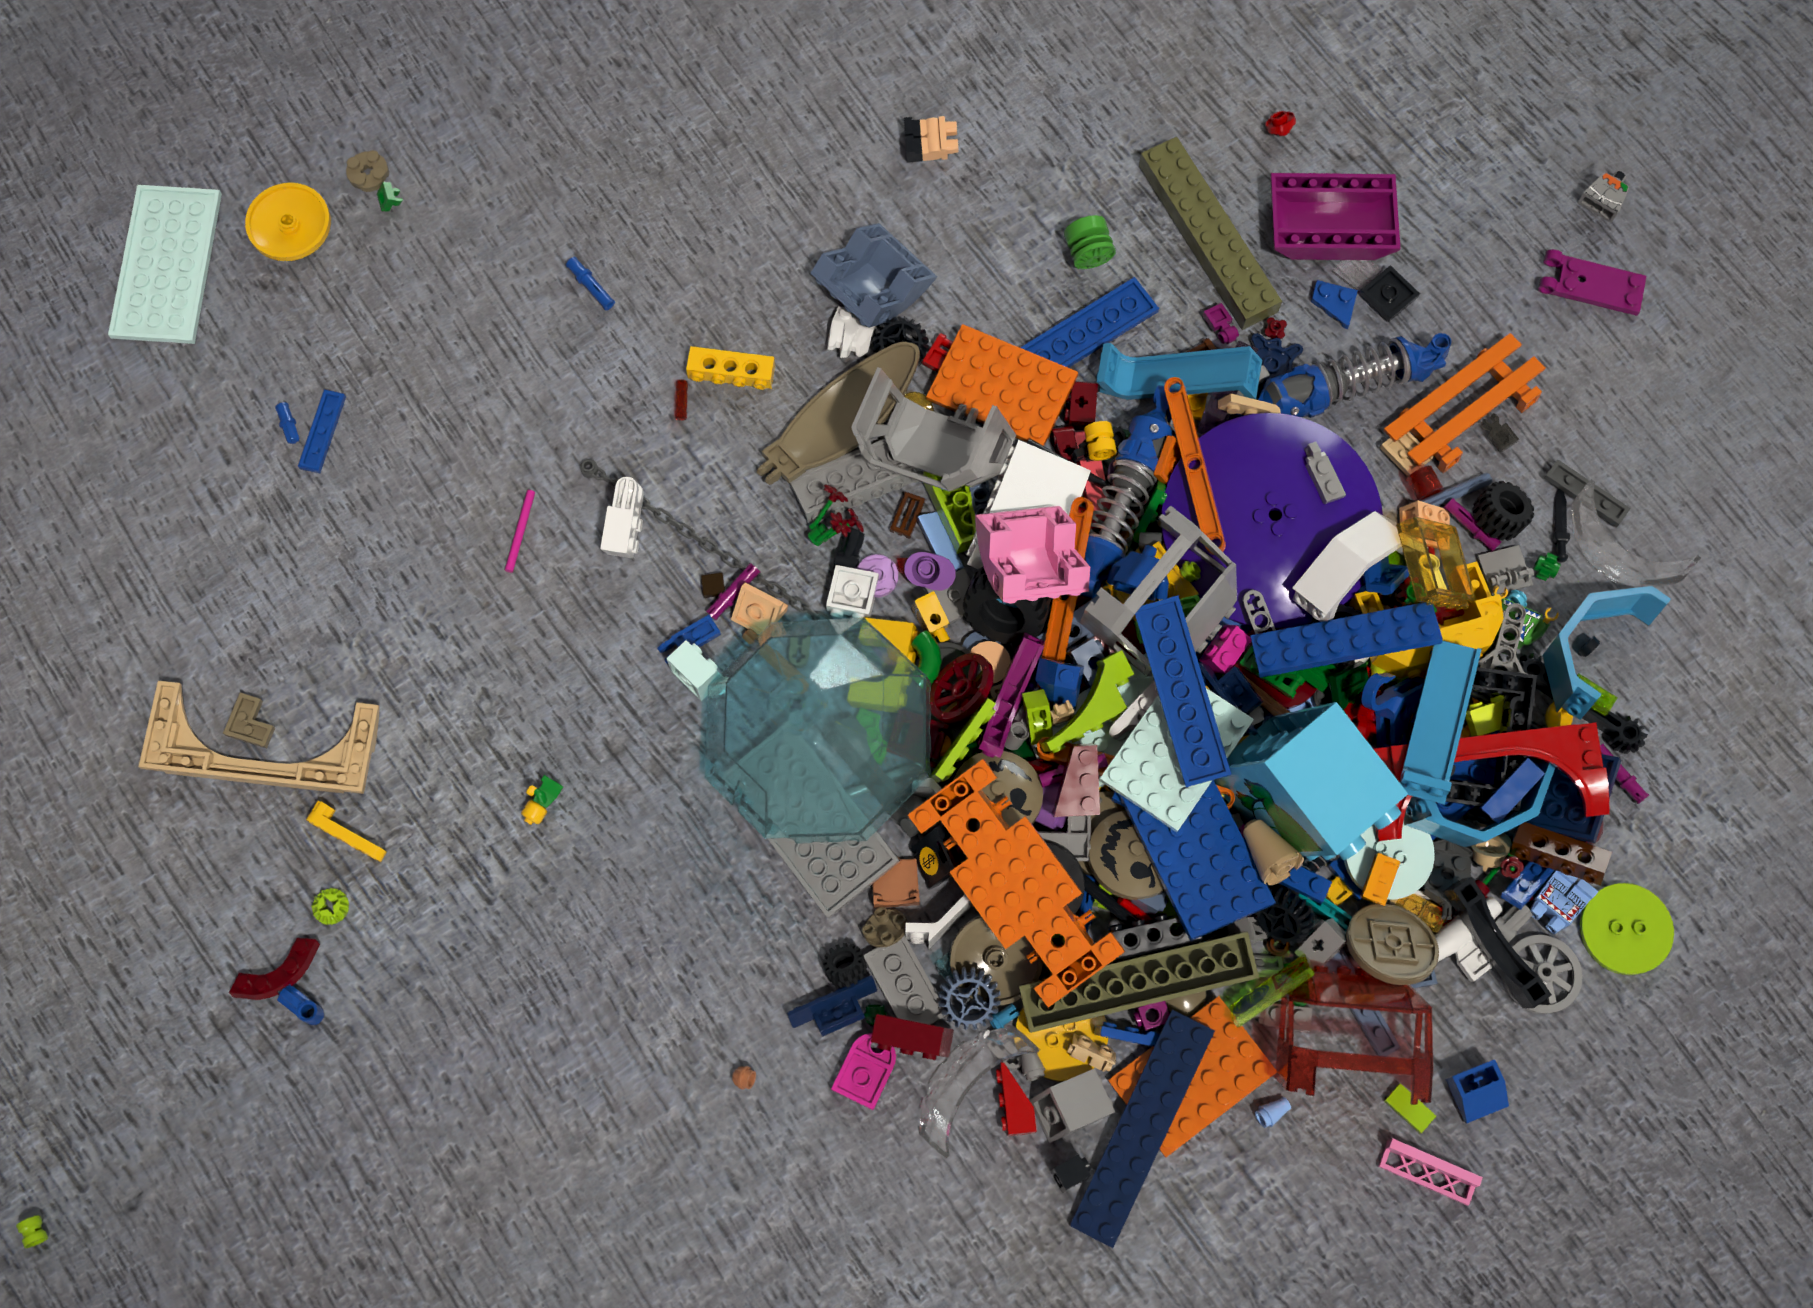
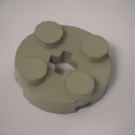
M371 150L361 152L347 160L346 174L353 187L362 189L364 192H372L378 190L389 176V168L385 159L377 151ZM365 169H373L369 175L363 173Z

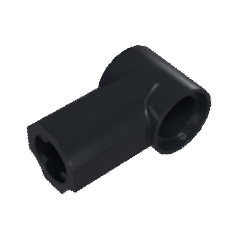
M851 529L848 536L844 537L841 549L838 550L835 557L834 569L836 565L857 568L860 559L859 553L865 537L864 533Z

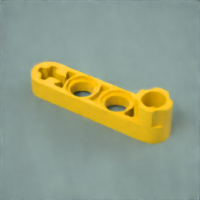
M317 801L306 818L307 822L379 862L383 860L387 853L385 850L330 820L336 810L323 802Z

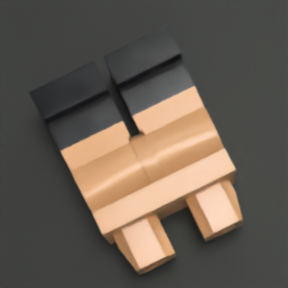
M940 116L939 119L928 118L925 120H912V117H904L907 163L937 160L940 158L941 160L948 159L947 154L958 153V139H946V136L957 135L956 121L945 122V116Z

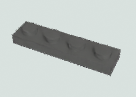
M1560 460L1555 462L1544 477L1545 480L1615 527H1618L1631 509Z

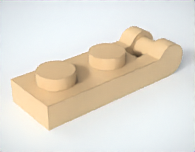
M1229 394L1218 400V409L1225 410L1229 414L1238 413L1246 416L1260 413H1281L1280 408L1275 404L1235 394Z

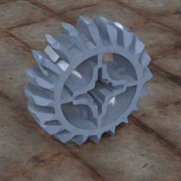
M962 967V974L960 975L958 971L954 970V978L947 975L946 982L948 984L941 983L940 988L943 991L938 992V997L942 999L938 1001L939 1007H945L941 1010L942 1015H948V1022H952L955 1019V1027H959L961 1023H964V1030L968 1029V1024H972L974 1030L977 1029V1023L979 1022L983 1027L986 1026L985 1018L992 1021L993 1016L991 1013L997 1014L998 1008L996 1006L1001 1004V1000L996 998L1001 995L1000 990L995 989L998 986L997 982H990L992 979L990 974L983 977V969L979 970L978 974H976L975 967H971V973H966V968ZM971 982L967 988L959 987L962 983ZM980 985L989 995L988 1002L978 995ZM973 993V999H970L969 1002L967 1001L966 1003L965 997L969 998V996ZM951 995L956 996V999L961 1002L959 1011L951 1004ZM972 1009L981 1010L974 1014H968V1012Z

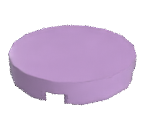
M873 554L867 556L856 568L879 573L874 597L880 598L890 594L898 583L899 572L897 566L884 555Z

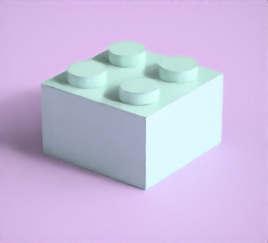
M685 641L666 659L671 672L702 701L720 684V673L717 671L718 666L710 658L706 660L701 655L703 652L696 644L693 643L691 645Z

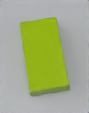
M1401 1083L1384 1100L1389 1107L1419 1134L1436 1117L1430 1109Z

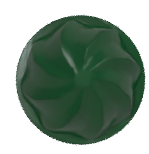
M881 1004L865 1006L866 1012L863 1013L867 1024L873 1027L876 1014L887 1015V1012L884 1011V1005Z

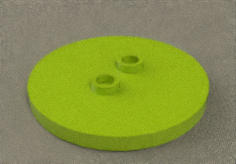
M1618 883L1599 890L1594 898L1583 908L1580 917V934L1586 950L1599 965L1617 974L1638 975L1656 968L1666 959L1673 945L1674 926L1668 909L1654 893L1635 884Z

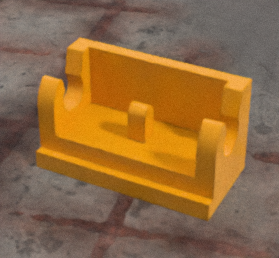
M1376 853L1360 898L1385 906L1400 861L1381 853Z

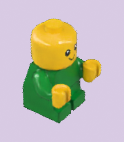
M545 775L541 779V787L537 789L531 785L526 791V794L529 796H535L533 800H529L521 811L522 816L525 817L524 821L530 825L542 822L547 814L546 808L556 800L563 789L562 785Z

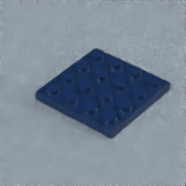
M1601 754L1603 768H1606L1610 799L1621 759L1620 757ZM1555 767L1539 815L1526 822L1576 840L1596 843L1604 815L1585 817L1583 801L1579 790L1564 772Z

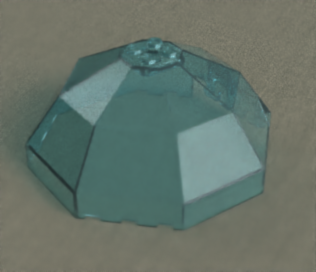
M865 618L771 622L708 685L704 778L731 805L735 802L739 804L738 812L765 839L791 838L797 844L855 840L867 841L919 786L930 777L931 682L914 663ZM799 699L802 700L800 702L802 706L800 709L791 708L793 706V701H798ZM740 782L744 785L743 790L739 787Z

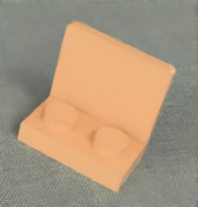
M1419 500L1399 508L1400 526L1427 546L1444 551L1451 550L1450 516L1446 509Z

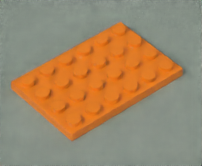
M962 324L926 396V400L956 412L960 404H964L967 408L964 414L966 417H968L972 408H976L979 412L976 421L983 424L992 405L997 406L1016 433V438L1025 442L1032 439L1044 446L1073 388L1078 372Z
M1220 996L1190 1017V1019L1215 1030L1159 1149L1165 1158L1278 1072ZM1153 1046L1108 1080L1126 1106L1154 1049Z

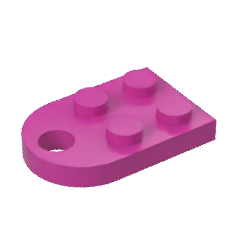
M872 1033L862 1035L853 1043L831 1090L868 1109L874 1110L895 1066L896 1052L894 1047L891 1048V1051L873 1052L871 1049V1044L873 1043L871 1042Z

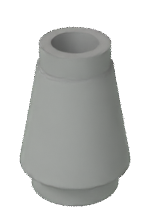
M1033 1044L1020 1047L1022 1072L1026 1080L1034 1081L1044 1077L1045 1067Z

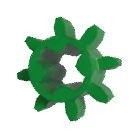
M1547 553L1545 556L1539 555L1533 567V570L1537 571L1536 577L1544 581L1549 577L1554 579L1561 565L1557 562L1558 556Z

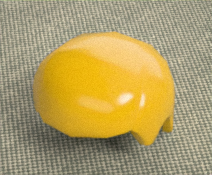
M1554 702L1550 704L1545 713V721L1548 728L1572 724V715L1562 707L1556 712Z

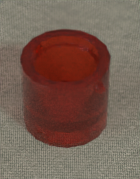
M1431 465L1416 470L1406 479L1419 501L1440 493L1444 489Z

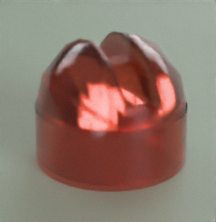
M896 558V567L902 574H905V563L908 558Z

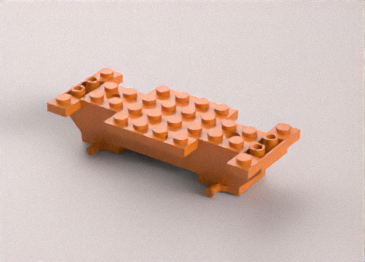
M982 759L910 812L908 816L921 834L939 821L949 831L951 837L943 842V844L946 846L953 841L946 848L950 850L958 844L968 857L967 860L949 873L1005 949L1023 936L1033 946L1035 950L1026 955L1027 959H1030L1029 962L1032 964L1041 957L1052 972L1051 976L1034 987L1035 991L1049 1008L1123 954L1125 950L1112 932L1095 944L1093 943L1094 941L1086 931L1085 924L1095 918L1094 913L1090 915L1092 911L1089 909L1078 917L1067 906L1068 903L1081 895L1082 891L1026 816L1009 827L1003 819L1001 811L1012 804V802L1009 800L1002 805L1009 799L1005 796L995 804L986 796L982 789L998 777L987 762ZM971 818H975L980 822L978 831L969 829L968 821ZM1061 934L1065 938V944L1056 946L1052 941V936Z

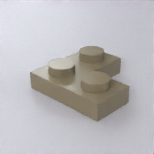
M239 693L223 734L227 737L267 749L275 727L256 721L263 703L260 698Z

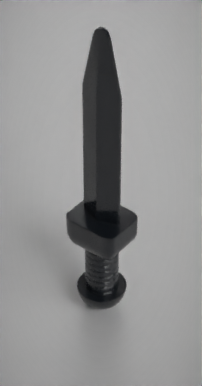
M1558 489L1555 501L1556 532L1553 535V543L1557 544V554L1555 555L1558 556L1557 561L1563 563L1568 559L1566 544L1570 540V533H1567V502L1565 494L1562 490Z

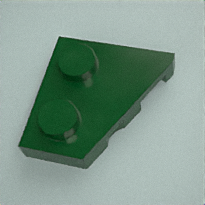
M1359 661L1329 676L1333 703L1337 702L1343 711L1349 703H1355L1368 681L1366 662Z

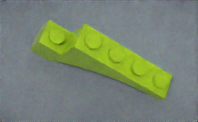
M1122 650L1114 652L1096 662L1098 665L1097 672L1086 699L1076 714L1062 729L1040 744L1044 752L1052 751L1056 753L1064 749L1066 742L1071 740L1074 743L1085 737L1083 733L1088 730L1095 732L1104 727L1103 722L1117 720L1122 715L1121 712L1128 709L1117 687L1128 683V677L1134 675V672Z

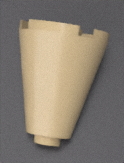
M1253 819L1246 823L1243 835L1261 880L1265 885L1266 883L1268 885H1275L1291 876L1289 871L1293 867L1296 870L1300 868L1304 862L1300 852L1264 821Z

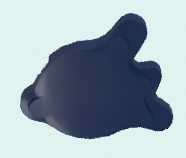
M1256 333L1250 339L1253 350L1262 359V365H1265L1270 378L1291 372L1293 361L1303 352V347L1298 343L1283 348L1281 346L1282 341L1279 338L1266 340L1262 335ZM1266 381L1259 384V388L1261 390L1263 389Z

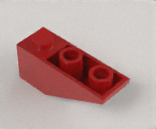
M1002 1062L999 1065L1000 1069H996L997 1083L1002 1085V1093H998L999 1105L1004 1107L1005 1116L1001 1117L1002 1131H1007V1136L1035 1134L1037 1129L1034 1107L1005 1063Z

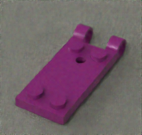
M1555 249L1546 251L1544 264L1549 267L1560 268L1558 282L1553 277H1542L1538 288L1541 293L1552 294L1635 316L1640 313L1646 275L1566 256L1561 251ZM1578 277H1582L1585 282H1580Z

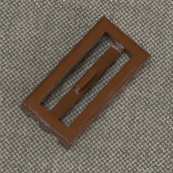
M905 491L890 527V532H896L898 535H904L910 539L917 523V516H920L925 504V498ZM908 498H910L912 500L910 502L904 520L901 524V527L898 528L897 524L900 520ZM916 501H918L919 504L917 506V509L907 531L905 530V527L908 523Z

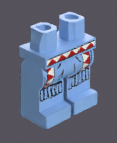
M1556 870L1549 876L1534 899L1530 901L1532 904L1530 911L1533 914L1531 917L1539 920L1545 914L1550 918L1545 927L1552 934H1556L1561 929L1569 926L1587 903L1598 893L1585 880L1580 879L1575 882L1578 879L1577 877L1568 876Z

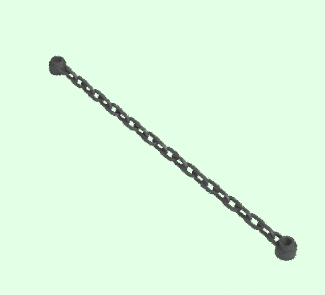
M586 459L581 463L580 469L584 477L604 480L615 491L613 486H616L618 480H612L607 477L605 471L599 468L594 460ZM587 465H592L591 469H585ZM643 496V500L646 502L641 509H648L654 513L655 518L664 524L673 525L682 536L688 539L693 538L699 542L700 547L711 554L716 553L722 557V561L728 566L739 568L742 571L745 570L746 566L741 564L738 557L729 552L724 553L718 549V545L708 538H701L695 534L693 528L685 523H678L673 520V516L662 508L657 509L650 505V501ZM661 512L669 516L666 518L667 521L659 517ZM684 526L692 532H689V535H687L681 530H683ZM705 541L713 545L711 547L712 550L704 546L706 544ZM728 556L736 560L734 565L727 561ZM761 572L758 574L757 580H752L755 583L765 585L774 596L788 600L797 611L811 615L820 626L831 628L837 632V636L846 642L849 650L858 651L862 648L863 643L859 640L858 632H851L845 627L839 628L824 613H816L801 598H793L778 583H770L764 579ZM774 586H776L782 591H780L779 595L771 589H774ZM797 601H799L805 606H803L802 610L794 604H797ZM820 616H822L828 621H826L825 625L817 619H820ZM843 631L848 633L846 638L840 635L843 634ZM856 637L858 641L852 643L850 639Z

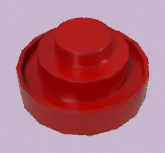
M1279 111L1271 115L1266 121L1265 126L1268 133L1285 136L1290 133V130L1296 124V118L1293 112Z

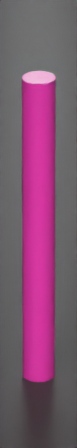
M527 490L507 559L506 572L513 573L535 496V492L532 490Z

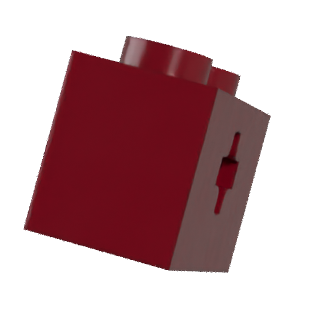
M1074 383L1066 402H1070V406L1065 409L1064 421H1068V426H1073L1074 430H1084L1085 426L1095 422L1098 383Z

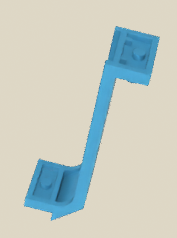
M1105 343L1100 354V365L1096 375V382L1100 385V393L1126 400L1154 398L1157 386H1164L1165 382L1171 377H1178L1183 381L1187 395L1239 390L1245 397L1256 399L1262 359L1250 346L1146 357H1129L1123 355L1112 343ZM1173 384L1171 388L1180 389L1181 387L1180 384Z
M1442 641V644L1432 645L1431 657L1400 778V784L1410 796L1445 805L1446 797L1452 785V782H1449L1482 649H1474Z

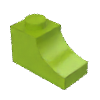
M1044 689L1022 693L1031 745H1035L1040 739L1053 736L1050 706Z

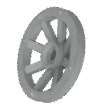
M1533 935L1515 943L1512 948L1517 954L1524 947L1528 946L1536 964L1525 959L1522 960L1539 975L1552 994L1547 998L1549 1005L1539 1004L1535 1008H1525V1010L1537 1014H1552L1568 1007L1577 998L1582 986L1581 965L1571 948L1559 939L1547 935ZM1536 944L1551 947L1546 961L1543 960ZM1558 951L1565 957L1568 962L1567 964L1553 965ZM1543 969L1547 971V973H1548L1547 976H1544V975H1543V973H1542V970H1543ZM1571 970V985L1558 977L1557 973ZM1503 981L1504 987L1509 996L1516 1004H1518L1521 1007V1005L1518 1003V1001L1516 1000V998L1514 997L1506 983ZM1552 982L1567 992V995L1558 1003L1556 1002Z

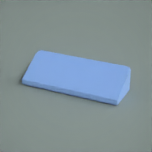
M934 512L917 516V522L932 553L949 559L954 565L956 572L963 569L964 566L950 541L938 513Z

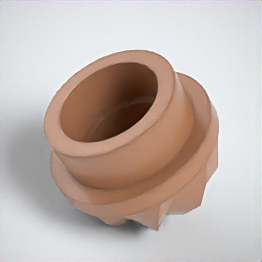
M749 1066L738 1067L732 1074L733 1083L739 1089H751L756 1080V1072Z

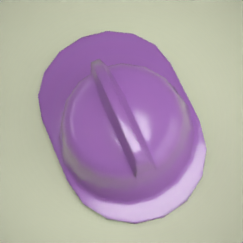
M917 552L912 554L905 563L904 572L907 579L912 584L920 587L942 591L948 589L956 578L954 565L943 556L928 552Z

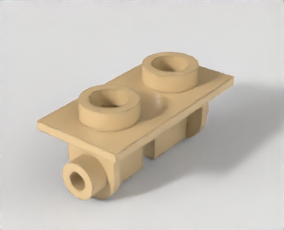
M1073 1034L1072 1044H1069L1066 1051L1070 1053V1057L1085 1063L1087 1057L1090 1056L1092 1057L1089 1062L1090 1066L1103 1072L1111 1070L1112 1065L1116 1063V1052L1106 1045L1092 1042L1085 1035Z

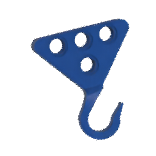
M1375 673L1368 679L1362 693V704L1364 707L1376 712L1377 748L1390 747V743L1391 746L1407 744L1409 720L1413 714L1410 723L1415 721L1425 681L1424 678H1407L1384 690L1382 695L1377 698L1376 693L1379 687L1384 683H1388L1396 676L1389 673ZM1390 729V733H1389L1388 737L1386 738V734H1387L1388 730Z

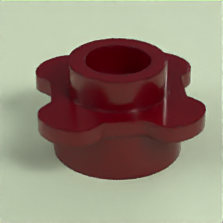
M1272 317L1268 318L1266 321L1267 329H1265L1264 334L1272 339H1283L1287 322L1285 320H1275Z

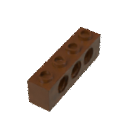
M1524 822L1518 828L1510 854L1519 859L1528 860L1542 867L1551 868L1565 875L1574 876L1588 883L1601 886L1612 852Z

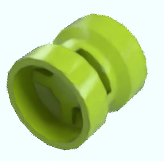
M40 1215L27 1218L16 1225L18 1232L23 1236L22 1243L24 1248L36 1246L48 1239L47 1232L42 1230L41 1225L43 1222Z

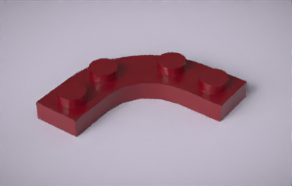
M296 938L287 958L281 966L267 974L239 973L229 991L230 995L233 998L251 1000L267 999L279 995V990L289 984L293 986L305 974L320 943L316 939Z

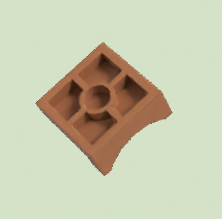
M899 859L900 862L872 884L874 908L917 906L920 904L916 859Z

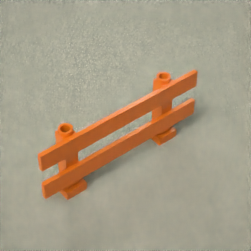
M1509 333L1490 349H1483L1474 361L1412 408H1405L1399 414V418L1385 427L1384 431L1394 442L1410 431L1421 443L1410 450L1407 455L1418 467L1434 456L1440 462L1437 468L1442 473H1445L1459 462L1463 454L1458 446L1452 450L1447 444L1511 395L1518 401L1516 408L1521 413L1538 401L1542 391L1537 386L1531 389L1526 384L1543 372L1546 367L1533 356L1513 372L1503 360L1520 348L1522 344ZM1487 372L1499 382L1437 431H1434L1424 421Z

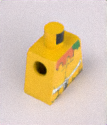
M933 591L914 600L911 609L923 631L927 630L934 635L937 643L949 641L950 637L945 629L950 623L935 592ZM933 619L937 621L938 624H932L930 620Z

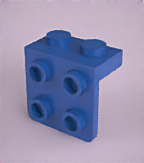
M1388 556L1368 568L1363 574V581L1366 583L1367 592H1376L1381 595L1392 594L1411 574L1410 566L1389 564Z

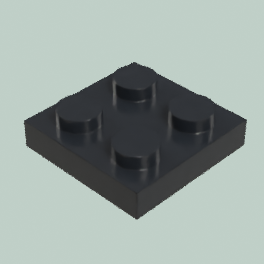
M1391 265L1362 288L1359 293L1388 322L1420 295Z

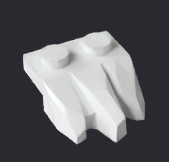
M838 306L832 320L827 350L839 348L840 358H847L851 351L855 352L856 356L861 357L868 353L876 326L870 328L863 326L857 316L848 312L845 307Z

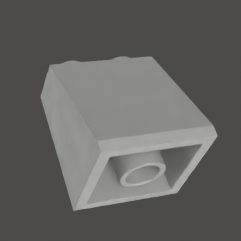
M1095 1068L1054 1085L1030 1099L1049 1144L1102 1120L1115 1112L1113 1103L1107 1096L1102 1085V1079L1097 1074Z

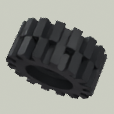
M843 943V947H840L839 944L835 945V950L830 948V954L826 953L824 955L823 968L832 985L836 986L838 984L839 987L843 988V985L846 984V987H851V982L854 985L857 984V979L862 980L864 978L863 974L867 972L862 950L858 946L855 947L852 943L849 947L847 943ZM844 962H853L846 968H838Z

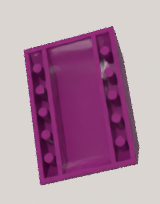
M1271 173L1274 250L1291 260H1377L1400 251L1396 174Z

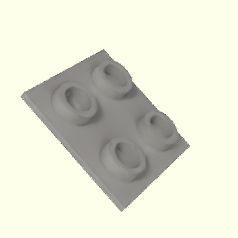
M1519 545L1477 556L1491 596L1494 595L1493 588L1496 585L1499 586L1497 594L1503 593L1505 587L1509 592L1533 586L1531 577L1534 576V571L1526 566Z

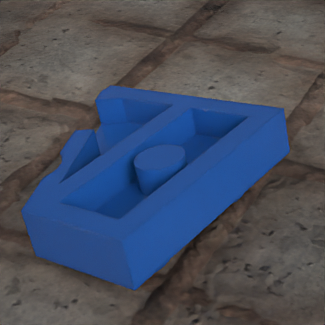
M1317 280L1311 302L1318 308L1323 309L1329 317H1335L1340 321L1343 328L1348 329L1358 290Z

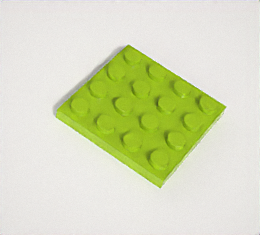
M989 698L986 699L972 714L929 778L934 779L938 783L951 777L956 769L953 766L954 763L962 760L969 751V748L966 747L967 744H971L978 738L982 732L980 726L989 722L996 712L993 709L996 704Z

